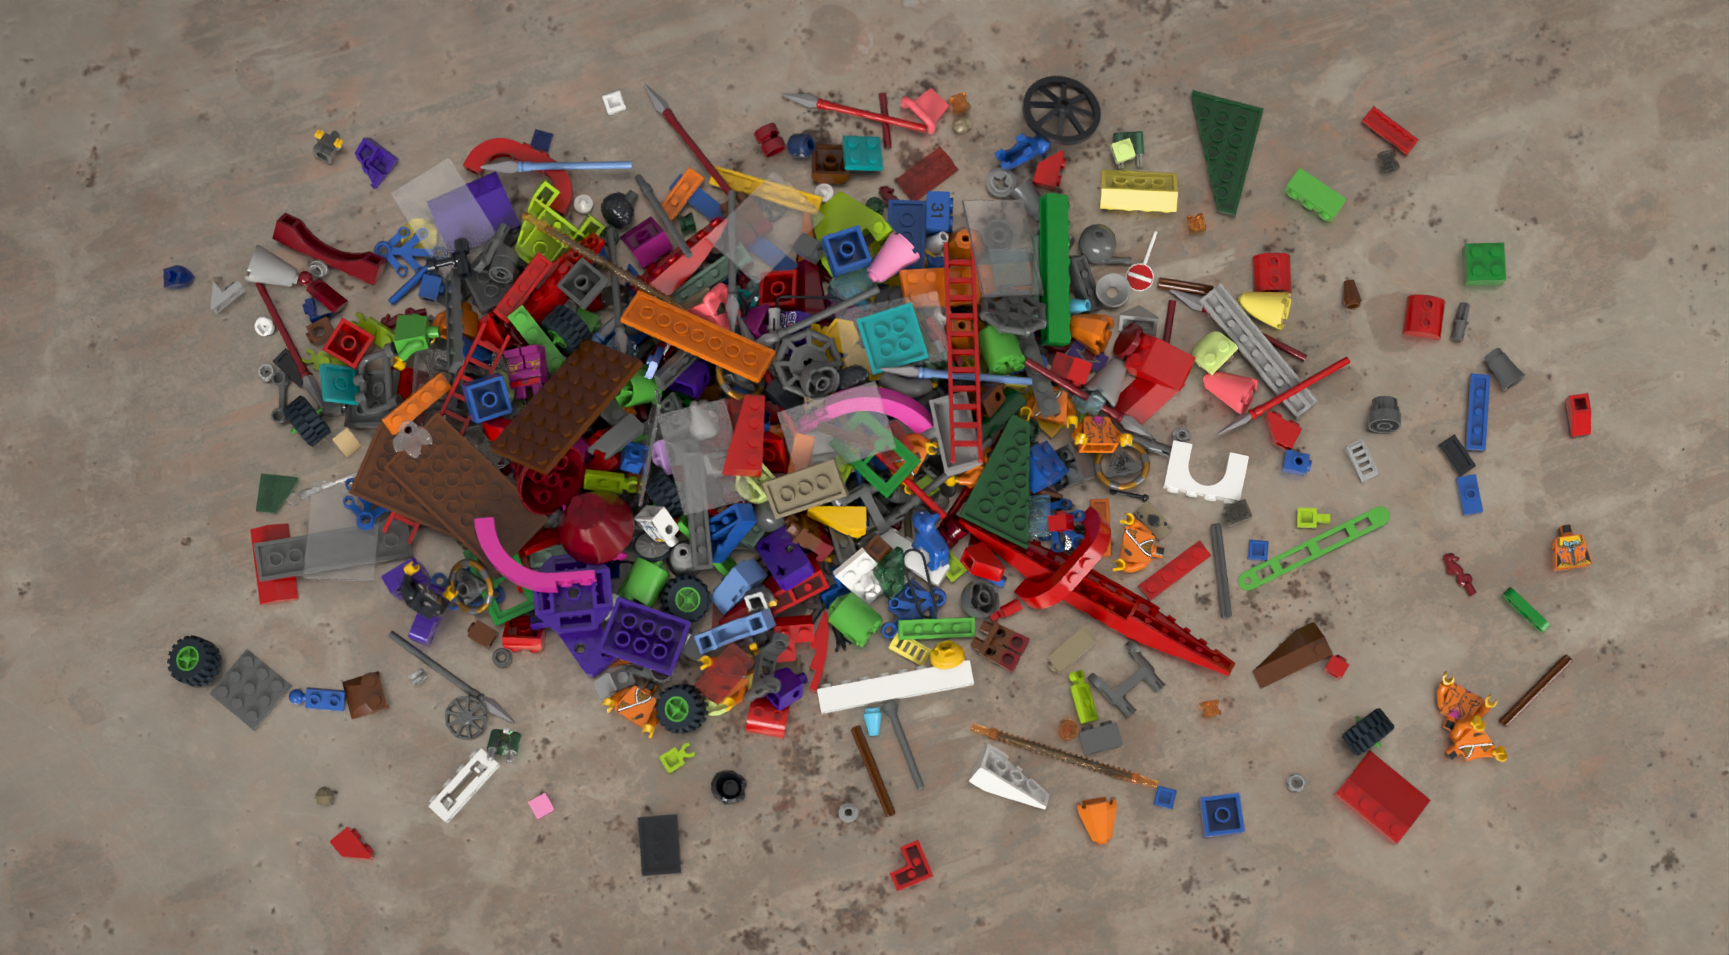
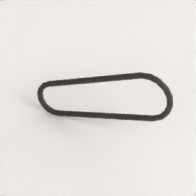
M782 295L776 299L775 306L779 308L778 302L782 298L830 299L840 302L844 300L838 297ZM847 308L844 309L841 316L835 318H843L846 315ZM826 317V318H824V319L834 320L835 318H834V317Z
M915 548L908 549L902 555V566L919 614L923 618L930 619L935 616L937 608L926 559L920 550ZM911 551L918 552L923 559L934 612L930 616H926L921 612L904 563L905 555Z

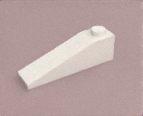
M988 743L972 769L969 782L986 792L1045 809L1050 794L1035 780L1028 779L1021 772L1023 770L1021 767H1015L1008 761L1009 756Z

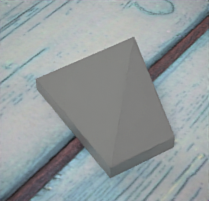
M1138 305L1120 313L1118 331H1122L1131 323H1136L1142 327L1143 333L1156 335L1158 316Z

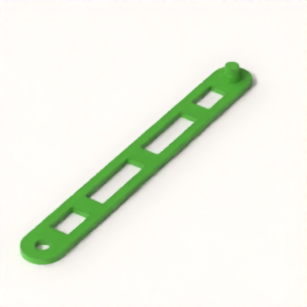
M1382 506L1373 508L1243 572L1239 576L1238 584L1243 590H1253L1385 525L1390 519V513ZM1368 517L1372 526L1358 532L1354 524ZM1346 528L1349 537L1320 550L1317 544L1318 541ZM1308 547L1312 555L1282 569L1279 560ZM1270 565L1274 574L1260 580L1256 572ZM1246 578L1251 579L1250 584L1245 583Z

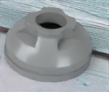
M1108 273L1102 276L1096 285L1097 298L1107 307H1119L1130 296L1131 289L1128 280L1118 273ZM1109 288L1117 289L1118 295L1114 298L1107 295Z

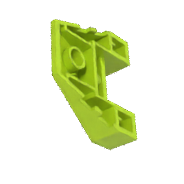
M544 178L531 194L514 248L519 257L527 263L531 261L537 252H540L553 263L573 248L547 231L545 227L554 230L556 233L565 236L577 244L593 232L599 236L605 228L604 224L590 213L587 214L578 227H575L549 207L560 191Z
M839 191L820 207L818 216L811 215L816 239L820 243L823 236L859 225L863 237L871 233L876 241L883 246L889 235L895 231L882 215L842 191ZM824 253L821 262L833 277ZM852 272L834 277V279L840 283Z

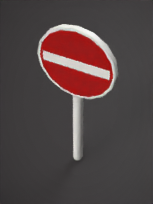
M1157 231L1153 233L1143 264H1134L1126 272V279L1130 284V288L1135 291L1147 290L1154 281L1153 271L1146 264L1156 239Z

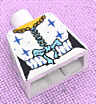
M646 505L635 516L634 520L654 541L666 542L669 547H673L678 543L679 540L675 534L679 531V527L665 507Z

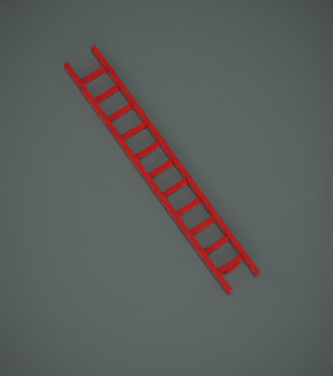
M944 242L951 463H955V447H977L978 463H982L975 242L970 244L971 260H948V242ZM949 266H971V277H949ZM949 284H971L972 295H950ZM950 302H972V313H950ZM973 319V331H951V320ZM973 337L974 349H951V338ZM952 356H974V367H952ZM952 373H975V386H953ZM953 392H975L976 404H953ZM954 410H976V422H954ZM954 428H977V440L955 441Z
M485 323L482 324L439 412L442 417L446 414L464 423L460 431L462 436L471 421L470 413L466 419L446 409L452 396L466 402L465 396L455 392L460 379L467 382L474 380L463 375L469 362L488 370V375L493 374L511 338L507 334L501 349L496 348V345L486 340L485 342L481 341L480 338L487 326ZM477 344L498 354L492 367L472 358ZM391 512L382 531L386 533L393 518H396L414 527L407 541L408 544H411L420 523Z

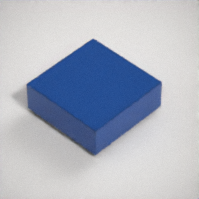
M1249 539L1247 559L1267 561L1269 541Z
M1157 786L1153 805L1172 810L1177 790Z

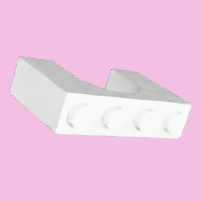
M1173 440L1163 485L1167 492H1185L1186 496L1195 498L1199 495L1205 497V500L1213 502L1216 499L1222 500L1224 504L1232 506L1240 502L1249 456L1230 452L1223 479L1217 484L1205 486L1197 483L1189 473L1188 464L1192 444Z

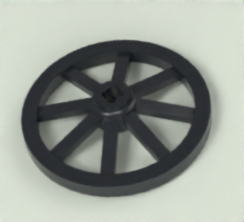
M1049 76L1037 80L1028 88L1022 103L1023 116L1029 128L1043 140L1057 145L1069 146L1086 141L1095 133L1101 118L1100 105L1092 91L1081 82L1064 76ZM1061 85L1060 98L1047 89L1046 86ZM1067 87L1076 90L1080 95L1069 99L1067 97ZM1039 90L1053 102L1030 100L1033 94ZM1087 100L1092 112L1076 107L1074 104ZM1030 108H1052V110L1036 122ZM1073 113L1092 119V124L1086 131ZM1054 116L1059 118L1057 135L1041 127ZM1068 117L1078 135L1063 136L1065 118Z

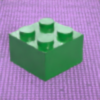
M1504 242L1466 243L1462 249L1464 286L1503 285L1506 281Z

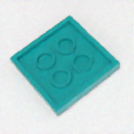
M912 302L856 319L873 375L885 372L881 371L880 368L902 367L929 358Z

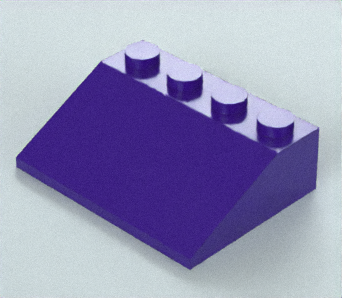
M496 171L426 201L450 255L455 252L454 240L465 238L469 243L470 250L488 242L489 238L494 236L500 223L511 228L509 232L521 227Z
M617 597L597 651L672 676L689 636L691 621Z

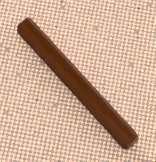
M1564 655L1500 718V723L1505 727L1509 726L1573 660L1568 655Z
M860 725L851 728V732L885 816H893L895 814L894 807Z

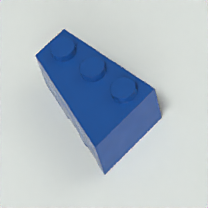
M736 503L709 519L713 563H723L757 522L751 503Z

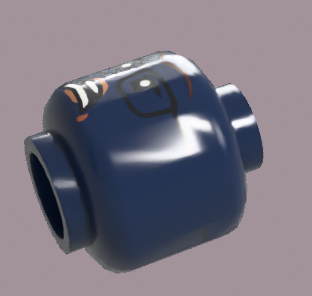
M808 133L792 134L787 143V149L794 158L810 157L816 147L815 140Z

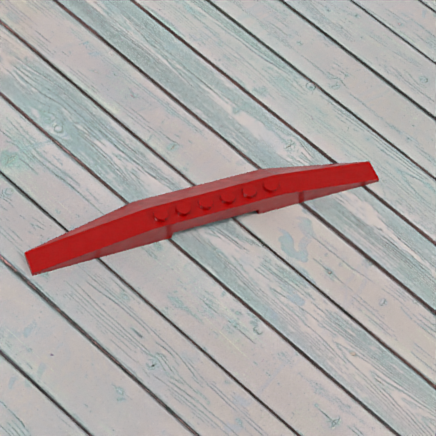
M961 517L958 521L961 526L981 542H984L991 550L1033 583H1042L1048 580L1069 558V555L1063 552L1057 553L1052 551L1051 548L1048 549L1041 546V542L1035 539L1028 541L1029 546L1025 549ZM1093 569L1063 599L1076 609L1087 613L1092 618L1103 622L1110 628L1124 634L1127 638H1131L1141 644L1227 676L1231 674L1236 664L1217 649L1213 651L1206 646L1208 642L1202 638L1198 640L1191 635L1190 629L1187 627L1183 629L1176 624V619L1171 615L1165 616L1159 611L1160 607Z

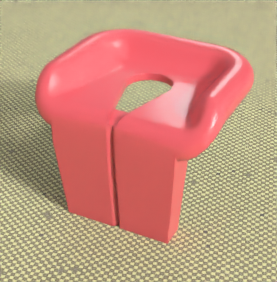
M932 88L915 101L908 96L901 98V107H908L917 117H920V120L928 126L927 132L929 134L935 133L937 121L950 107Z
M724 283L716 284L704 296L702 303L689 308L687 312L730 330L727 311L725 310V313L720 315L717 313L721 302L726 309L728 286ZM739 307L738 315L741 318V310Z

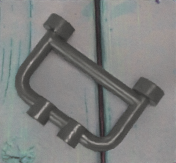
M394 341L385 344L384 349L364 356L358 365V374L353 376L354 384L360 387V392L355 394V400L358 404H361L362 410L367 415L371 416L390 409L393 410L404 401L400 395H393L390 358L399 355ZM382 358L386 403L370 408L369 401L371 400V395L367 389L369 376L366 373V366L369 362Z

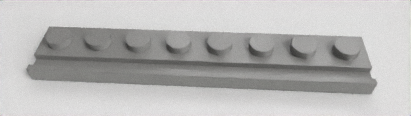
M1221 283L1199 300L1205 310L1229 339L1237 345L1238 350L1276 396L1302 382ZM1308 388L1282 401L1295 419L1318 402Z

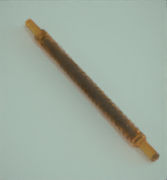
M526 211L522 214L521 218L536 226L538 231H544L545 235L550 234V238L554 237L555 241L563 242L564 246L568 245L569 249L573 248L574 252L578 251L579 255L583 254V257H588L587 260H593L592 263L596 262L597 266L601 265L602 269L606 268L607 272L615 273L616 277L620 276L621 280L625 279V283L630 282V286L635 285V289L638 287L644 293H648L682 310L689 311L688 308L674 301L672 296H666L665 292H660V289L657 291L656 287L652 288L651 284L647 285L646 281L642 282V278L637 279V275L632 276V272L629 274L627 273L628 270L624 271L623 267L619 268L618 264L614 265V262H609L608 258L604 259V256H599V253L595 254V250L590 251V247L586 248L585 244L581 245L580 241L577 243L576 239L572 240L571 236L567 237L566 233L562 234V230L557 231V227L552 228V225L549 226L547 221L539 220Z
M972 723L970 731L989 736L991 740L998 739V742L1002 740L1004 744L1008 742L1009 745L1014 744V747L1018 745L1019 748L1030 749V752L1034 750L1035 753L1040 752V755L1046 754V757L1050 755L1051 758L1056 757V760L1062 759V762L1066 760L1067 763L1072 762V765L1078 764V767L1082 765L1083 768L1088 767V770L1094 769V772L1098 770L1099 773L1104 772V775L1110 774V777L1114 775L1116 779L1120 777V780L1126 779V782L1129 780L1135 785L1139 783L1155 789L1158 786V781L1142 777L1140 773H1131L1130 770L1126 772L1125 769L1120 770V767L1116 769L1114 765L1110 767L1109 764L1104 765V762L1100 764L1098 760L1094 762L1093 759L1088 760V757L1084 759L1082 755L1078 757L1077 754L1072 755V752L1068 754L1066 750L1062 752L1061 749L1056 750V747L1052 749L1050 745L1046 747V744L1040 745V742L1036 744L1034 740L1030 742V739L1024 740V737L1020 739L1018 735L1014 737V734L1008 735V732L1004 734L1002 730L999 732L998 729L993 727L989 729Z

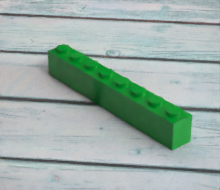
M1046 193L1039 197L1040 303H1044L1047 307L1045 311L1047 326L1041 329V346L1063 347L1070 344L1071 313L1069 312V304L1071 302V295L1069 294L1071 282L1069 275L1070 239L1068 238V230L1070 228L1068 211L1070 203L1068 202V195Z

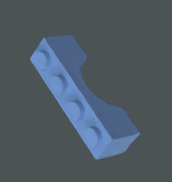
M769 608L703 631L694 636L700 653L704 654L744 637L769 630L776 626V623Z

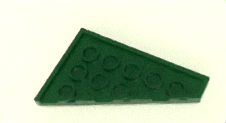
M1192 90L1191 98L1216 210L1220 213L1236 216L1264 108Z
M1012 413L959 516L1027 549L1029 546L1030 421Z

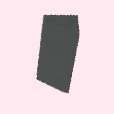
M1081 255L1070 259V283L1075 298L1088 299L1091 303V309L1081 314H1088L1104 308L1097 298L1096 283L1087 257Z

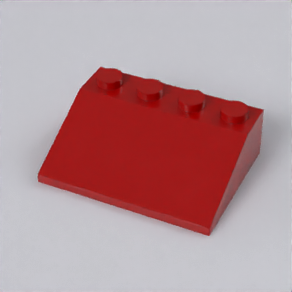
M1369 750L1333 794V796L1393 845L1398 844L1431 801L1371 750Z

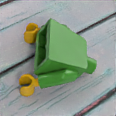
M416 313L412 315H398L394 344L399 355L393 358V363H395L393 367L398 371H402L406 366L405 361L411 354L428 349L430 338L440 337V327L430 326L428 317Z

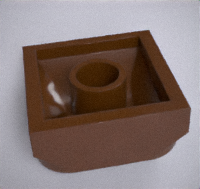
M816 144L815 150L812 152L811 179L816 183L843 184L849 180V170H845L842 145Z
M379 671L369 672L363 676L342 682L343 688L346 690V700L351 719L389 709Z

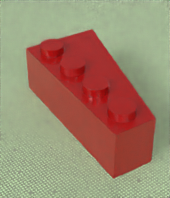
M745 395L722 475L761 477L765 396Z

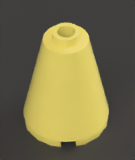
M1243 292L1242 295L1238 296L1237 303L1246 314L1276 329L1282 330L1285 326L1282 322L1283 319L1288 318L1292 299L1288 298L1291 296V293Z

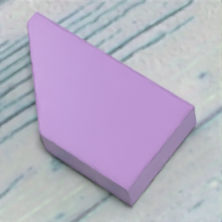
M665 440L649 443L653 462L657 466H661L667 475L673 474Z

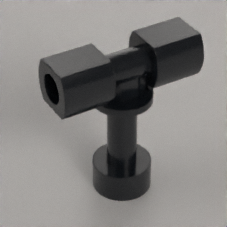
M465 238L454 240L455 252L449 258L437 260L433 257L426 259L429 273L438 272L440 267L454 265L460 278L471 277V264L467 260V255L469 254L468 241Z

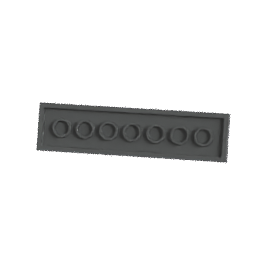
M393 520L386 533L382 531L386 522L375 523V526L370 530H361L356 526L253 543L259 582L414 557L412 544L407 543L410 537L409 525L400 520Z

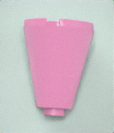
M893 231L868 267L867 271L869 273L867 276L874 283H881L917 262L920 256L918 252L916 254L913 253V245L900 233L896 235V231Z

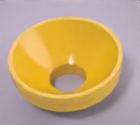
M950 640L939 642L930 652L931 664L939 669L957 667L965 660L963 648Z

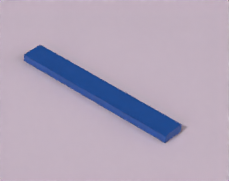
M680 174L676 178V180L671 184V186L669 187L670 190L673 189V187L676 185L679 179L683 176L682 174ZM698 187L687 203L710 221L715 217H723L720 209L721 204ZM727 225L725 226V228H724V230H723L726 234H728V226H727ZM764 237L760 240L757 238L755 243L747 247L749 252L774 271L795 270L798 268V264Z

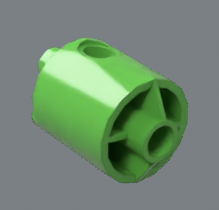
M988 324L978 333V346L983 359L987 362L990 374L1007 376V374L1013 371H1020L1025 367V356L1020 350L1015 334L998 333V330L991 324Z
M646 364L637 371L614 398L622 408L646 404L662 398V390L658 389L654 376L651 379L645 377L649 368Z
M636 557L618 590V596L653 608L670 577L664 562H648Z
M853 592L838 596L829 607L828 622L860 647H863L868 642L871 632L875 634L883 622L882 616Z

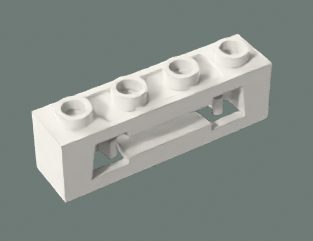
M482 748L479 751L476 749L469 757L471 760L466 765L462 764L457 769V775L454 779L450 778L443 785L444 790L440 794L436 793L429 801L431 804L428 807L446 823L450 822L501 766L494 759L493 761H488V753ZM473 768L481 775L480 777L476 776L456 798V803L450 797L447 798L449 794L452 795L472 774Z

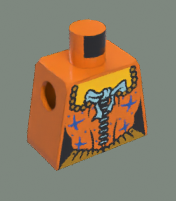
M1571 525L1560 526L1561 537H1556L1552 540V570L1558 571L1590 566L1593 562L1583 535H1573Z

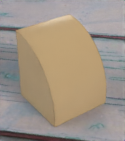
M348 428L332 439L347 458L362 447Z

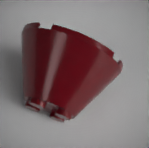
M572 446L548 475L512 461L511 468L514 472L518 495L524 507L532 513L547 515L555 513L556 509L563 505L567 506L571 499L578 495L584 484L586 466L584 465L582 453Z
M592 491L574 496L564 509L559 520L558 536L560 543L573 559L581 563L596 565L609 562L617 558V555L629 546L635 529L634 516L628 504L621 497L611 492Z

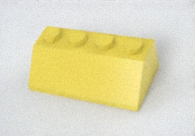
M1101 170L1100 208L1106 210L1124 209L1126 211L1176 212L1178 198L1177 173Z

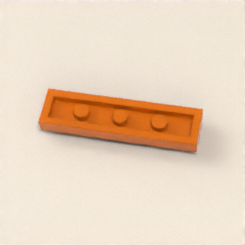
M439 372L381 420L392 435H396L452 387L443 374Z

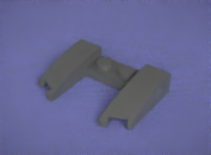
M613 399L600 414L612 428L589 447L588 452L593 454L596 449L606 453L605 460H607L643 434L644 425L632 413L628 414Z

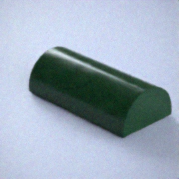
M1006 387L1002 390L1006 397L1004 403L991 418L981 417L982 441L1006 422L1012 413L1015 414L1027 404L1025 398L1018 391ZM973 415V421L976 422V416Z

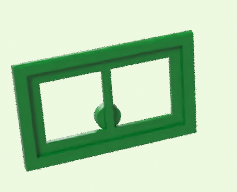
M857 411L842 429L854 432L862 422L865 423L881 438L875 441V449L862 461L843 444L845 441L834 437L828 444L881 494L888 498L921 461L867 411ZM888 445L906 462L885 483L866 464L878 451H883Z
M469 549L463 552L465 559L479 562ZM517 552L512 559L524 567ZM469 567L474 575L484 580L477 569ZM504 576L498 579L491 577L494 589L499 586V582L507 578ZM522 587L528 601L503 612L500 611L493 597L488 611L495 626L534 610L533 590ZM485 590L481 594L484 600L486 597L487 590Z

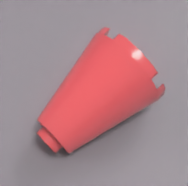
M1216 371L1213 375L1207 372L1203 378L1204 387L1241 415L1249 408L1254 398L1252 397L1253 391L1256 392L1258 388V380L1220 371Z

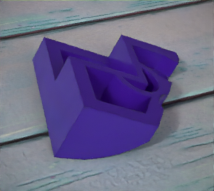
M363 138L355 151V155L358 161L361 162L364 173L368 174L372 182L371 187L374 189L379 187L399 160L372 138Z

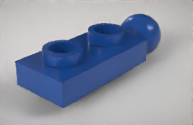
M307 687L306 693H303L300 689H294L289 693L291 703L300 704L305 701V708L345 710L346 690Z

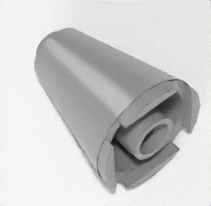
M256 245V249L259 251H254L247 269V274L250 276L245 275V281L291 287L292 283H297L299 273H296L297 268L262 246Z
M1121 358L1110 359L1083 386L1082 390L1109 407L1115 408L1127 371L1124 366L1125 361Z
M679 541L673 546L671 554L667 557V565L670 571L676 576H697L701 570H692L690 541Z

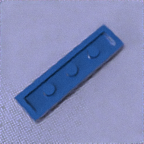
M1470 374L1465 450H1486L1490 375Z

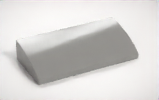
M967 392L953 394V404H970ZM948 396L929 400L946 475L948 477L983 464V461L978 463L977 447H955V463H951ZM954 410V422H974L971 410ZM954 428L955 441L977 440L975 428Z

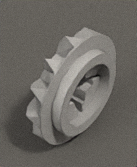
M996 168L987 176V190L999 198L1008 197L1016 188V177L1009 169ZM1005 178L1004 184L1006 186H1001L997 189L998 182L996 180L1001 181Z

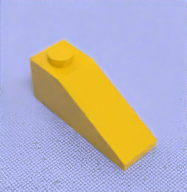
M815 506L807 511L808 517L845 535L855 538L866 535V507Z

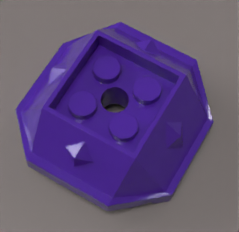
M569 554L550 556L537 572L561 573L595 570L597 582H592V585L582 586L580 583L573 584L571 587H561V585H558V593L533 591L535 615L557 634L597 630L614 608L610 568L604 563L596 565L581 563L573 559ZM573 589L579 591V595L576 598L569 597V592Z

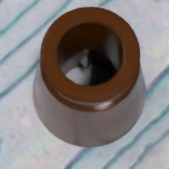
M1355 280L1344 281L1343 304L1346 306V309L1360 307L1362 299Z

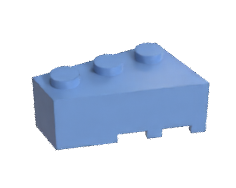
M754 558L747 561L744 559L732 568L721 584L713 589L714 593L710 599L721 613L726 615L744 600V594L747 590L757 587L768 575Z

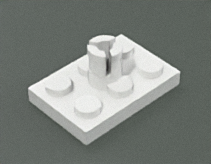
M861 548L833 571L837 579L868 605L897 582L895 577L864 548Z

